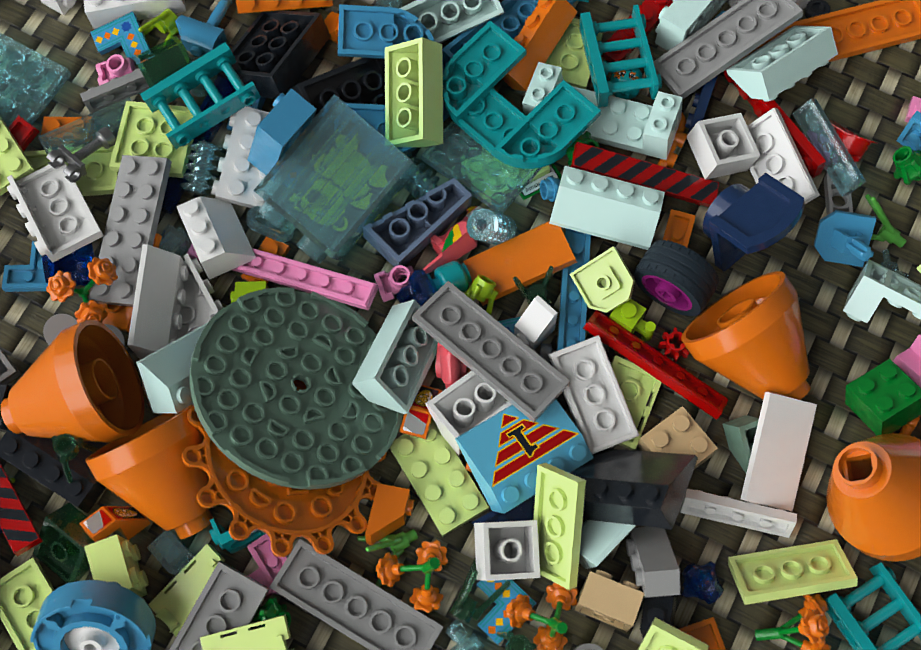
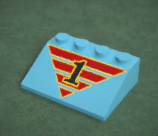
M557 400L535 422H532L515 406L511 405L455 438L491 510L503 514L535 495L537 465L547 463L570 473L593 459L581 432Z

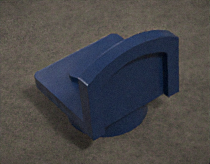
M764 173L758 179V183L751 189L743 184H733L724 189L711 203L703 220V232L712 241L715 266L722 271H726L745 254L766 249L784 238L801 218L805 206L804 197L767 173Z

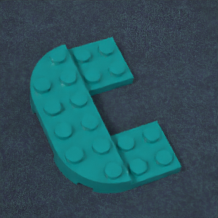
M489 21L454 54L445 67L443 73V100L447 113L456 125L499 161L522 169H535L550 165L566 154V149L601 115V110L563 80L527 116L495 91L493 87L527 55L526 49L492 21Z

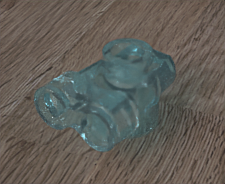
M458 619L446 628L447 635L457 643L450 650H481L484 648L483 643L474 633L471 636L467 634L466 629Z

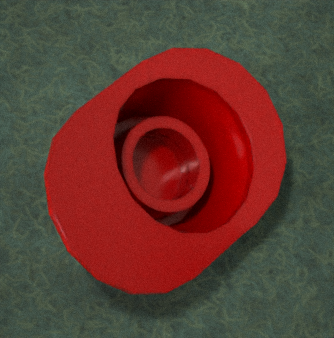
M823 118L834 126L831 141L832 149L837 156L843 159L859 162L871 143L878 144L858 136L828 118Z

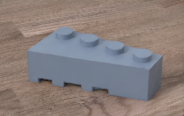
M453 178L430 190L421 198L406 203L404 207L395 212L382 216V219L365 225L363 227V237L393 267L398 265L406 266L431 242L430 238L433 235L438 236L471 205L472 194Z

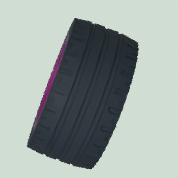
M668 240L654 242L644 254L634 272L636 284L647 296L670 311L684 316L699 315L710 301L719 284V276L710 263L691 249Z

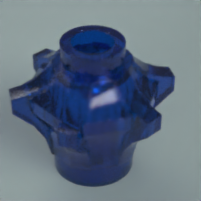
M712 561L704 565L690 563L682 571V575L685 578L682 584L684 587L682 595L684 597H696L707 604H712L722 595L724 588L719 584L715 573V564Z

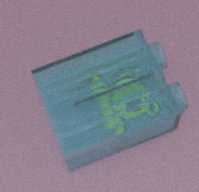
M334 94L253 191L265 200V203L258 212L266 220L281 231L290 222L304 234L296 245L310 258L319 264L327 255L332 259L342 261L363 236V227L376 221L420 168Z

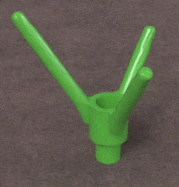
M867 194L865 198L883 224L877 235L872 234L871 240L881 242L886 240L889 244L894 243L899 248L903 247L907 240L900 235L901 232L891 225L877 199Z
M414 529L406 533L402 531L398 534L387 535L378 541L380 543L367 546L366 551L371 552L390 547L393 555L399 558L404 549L409 547L411 542L418 539V535ZM358 536L357 540L366 541V537ZM378 579L375 585L381 587V580Z

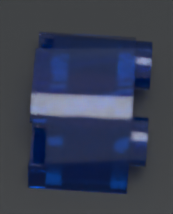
M92 243L53 263L47 255L42 256L45 282L48 283V279L55 276L57 271L60 270L64 273H71L72 280L76 282V286H86L92 280L88 277L89 270L87 268V264L92 262L94 258Z
M424 269L415 270L408 279L410 284L402 287L396 297L399 303L415 299L422 306L437 292V289L429 273L426 274Z

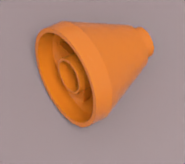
M782 271L764 274L732 290L698 315L682 334L681 340L695 360L762 400L764 399L765 392L801 400L811 389V386L806 381L810 374L798 293Z
M85 320L62 330L10 389L8 398L1 402L0 409L5 425L15 434L25 433L31 437L110 443L132 435L140 429L144 418V396L137 370L122 342L104 324L95 320Z
M191 404L177 414L163 413L145 422L136 433L106 444L85 459L96 481L165 531L174 529L179 539H185L209 526L211 524L210 520L213 519L209 508L201 507L197 501V494L201 488L209 483V476L200 468L186 466L182 459V453L185 448L199 445L204 440L202 432L192 426L187 419V412L194 404Z
M883 434L864 439L845 447L834 461L827 488V507L830 518L839 534L847 542L872 558L884 561H906L921 556V440L913 436Z

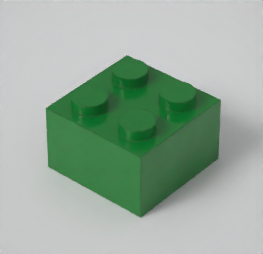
M888 359L846 385L845 404L877 436L891 434L921 415V388L891 359Z

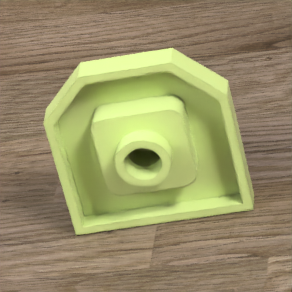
M614 246L570 273L587 306L591 309L608 313L631 299L635 279Z

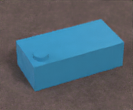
M292 88L286 95L281 93L272 104L274 108L257 126L247 161L269 179L276 175L303 144L316 112V108Z

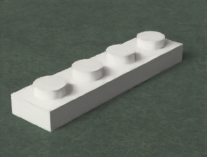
M688 488L680 509V513L786 538L790 537L797 523L796 513Z

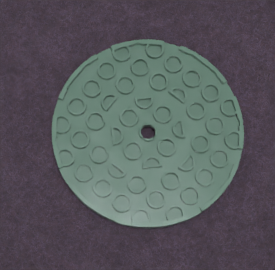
M278 287L254 291L240 296L237 301L220 309L203 329L195 346L190 365L192 401L200 423L210 439L240 468L260 479L284 487L324 489L350 482L367 472L384 456L398 434L403 417L402 413L369 402L352 385L377 336L367 326L369 322L341 302L328 299L313 291L311 294L294 291V288ZM294 381H302L306 385V389L297 391Z

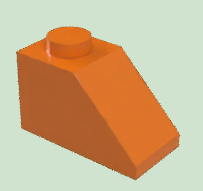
M377 484L365 533L366 544L373 545L405 525L406 517L412 516L414 500L410 499V489Z

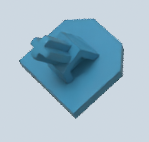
M835 210L819 221L814 247L824 261L863 267L864 262L874 255L869 244L876 217Z

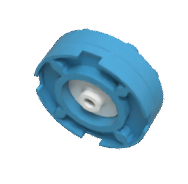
M99 580L76 581L55 589L46 597L32 630L30 643L34 644L36 650H151L156 632V621L152 610L145 600L131 590L122 587L119 583Z

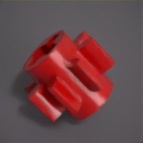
M674 327L671 334L664 332L662 338L665 341L660 342L658 348L664 349V356L673 358L674 362H677L681 355L684 358H687L689 355L686 346L681 340L683 333L678 332L676 327ZM672 342H676V345L680 347L675 348V345L672 344Z

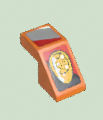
M421 385L408 414H404L399 432L426 440L432 421V416L426 403L441 393L442 390Z
M102 506L79 524L94 542L105 539L117 529L127 540H130L151 523L148 518L132 506Z

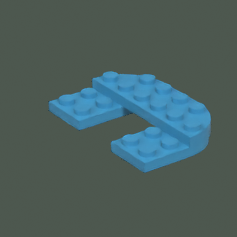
M339 4L338 56L385 59V47L422 37L434 42L435 40L430 30H427L418 21L419 18L405 10L392 7ZM336 103L335 133L344 122L350 121L358 125L361 131L360 151L366 156H384V159L397 158L417 148L385 146V105Z

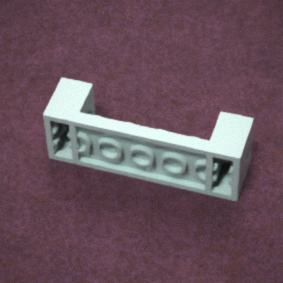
M538 62L522 102L524 115L527 116L563 81L562 67ZM572 86L598 107L594 91ZM658 91L654 104L651 106L609 96L608 106L599 108L601 115L582 134L588 131L591 133V138L598 143L667 160L681 121L683 97Z
M869 259L847 296L843 308L847 316L855 321L868 323L884 297L891 305L897 308L904 307L912 311V314L921 320V285Z

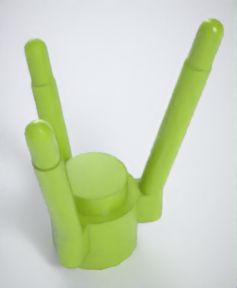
M168 8L159 16L138 28V31L143 32L144 35L154 28H157L163 34L169 33L151 64L162 57L171 40L178 33L175 22L178 17Z
M478 275L464 294L473 301L477 299L484 302L486 299H489L486 312L491 315L494 300L499 292L494 290L496 283L486 276Z

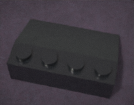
M283 10L261 12L231 49L237 61L231 66L244 85L253 82L261 97L276 99L281 93L286 95L331 35L321 13ZM221 71L218 74H216L230 81L224 73V71Z
M361 58L301 82L292 88L316 108L310 128L319 142H324L329 147L334 144L336 103L385 105V59Z
M9 429L0 440L1 458L86 513H89L106 489L105 486L96 481L85 459L108 443L31 437L25 433L15 434Z
M607 448L592 454L593 459L571 473L586 480L583 519L673 529L698 458L696 455Z

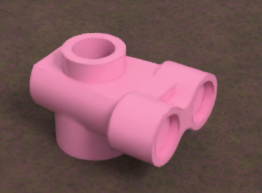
M114 54L107 61L96 64L99 86L110 82L113 78L122 77L135 70L133 59L131 57L124 59L121 55Z
M398 265L388 273L384 270L374 274L383 302L394 299L395 294L418 283L412 266ZM403 277H407L405 281L400 283Z

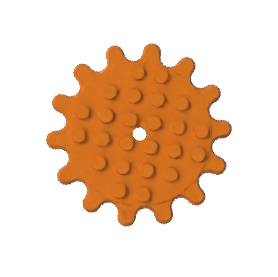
M294 381L297 391L306 389V385L302 381ZM194 406L189 409L187 419L192 426L202 432L204 440L199 445L188 446L184 449L182 453L183 463L188 467L200 468L209 476V483L201 488L197 494L198 504L203 508L223 505L230 509L233 514V521L229 526L231 538L242 541L254 530H261L270 538L272 553L277 557H286L292 551L294 540L297 537H303L311 543L316 553L325 555L334 548L332 530L335 526H342L352 534H361L366 530L367 521L360 513L358 505L362 499L373 501L377 484H381L370 476L369 470L350 482L324 489H295L267 482L250 474L231 461L210 439L200 423ZM387 452L378 462H381L386 458Z

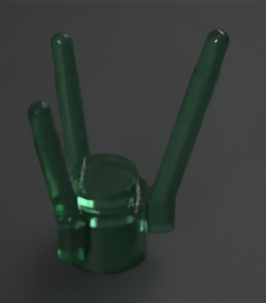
M553 266L548 268L541 284H533L528 289H525L518 277L515 276L513 278L521 292V296L526 297L529 305L537 295L548 305L551 304V301L546 299L548 283L554 270Z
M70 434L52 437L53 449L60 458L67 482L72 483L73 479L69 460L78 455L79 448L86 449L92 453L99 449L84 442L82 438L75 440Z
M476 556L460 594L450 610L453 615L468 624L472 618L478 621L481 614L511 585L510 581H506L479 608H476L478 602L468 596L478 575Z
M498 631L496 633L498 637L507 639L508 642L506 643L505 650H536V644L530 643L529 639L524 635L514 636L511 631Z

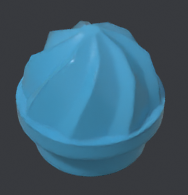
M550 176L540 182V194L543 200L555 201L561 181L559 178Z

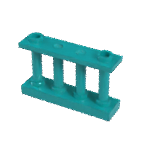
M633 5L632 18L603 23L592 22L590 12L580 13L579 30L598 108L607 107L609 96H612L613 93L649 88L653 100L656 99L658 89L662 88L660 73L656 74L645 33V15L640 14L638 5ZM629 28L634 29L636 37L605 43L597 41L596 38L598 33ZM638 48L641 58L609 63L601 59L605 52ZM644 68L646 78L611 83V81L606 79L610 72Z
M226 42L140 94L151 112L154 113L160 110L172 131L167 133L166 136L175 149L189 144L195 137L242 108L252 105L261 97L254 83L250 82L244 85L231 66L237 61ZM221 71H224L236 89L234 93L226 98L222 97L210 79ZM200 84L204 86L215 103L203 112L189 92ZM179 97L182 98L193 115V118L182 125L168 106L170 102Z
M882 562L869 568L874 576L872 579L844 598L834 593L824 599L829 608L827 611L828 615L854 650H897L917 635L921 640V615L896 583V576L888 566H884ZM882 587L892 601L862 622L856 621L850 613L851 607ZM900 611L910 626L881 646H874L868 638L869 631Z

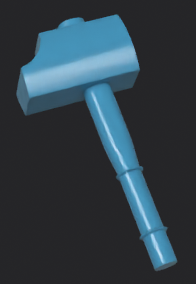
M220 0L206 23L184 15H180L176 19V26L185 50L200 57L227 41L224 29L218 28L232 0Z

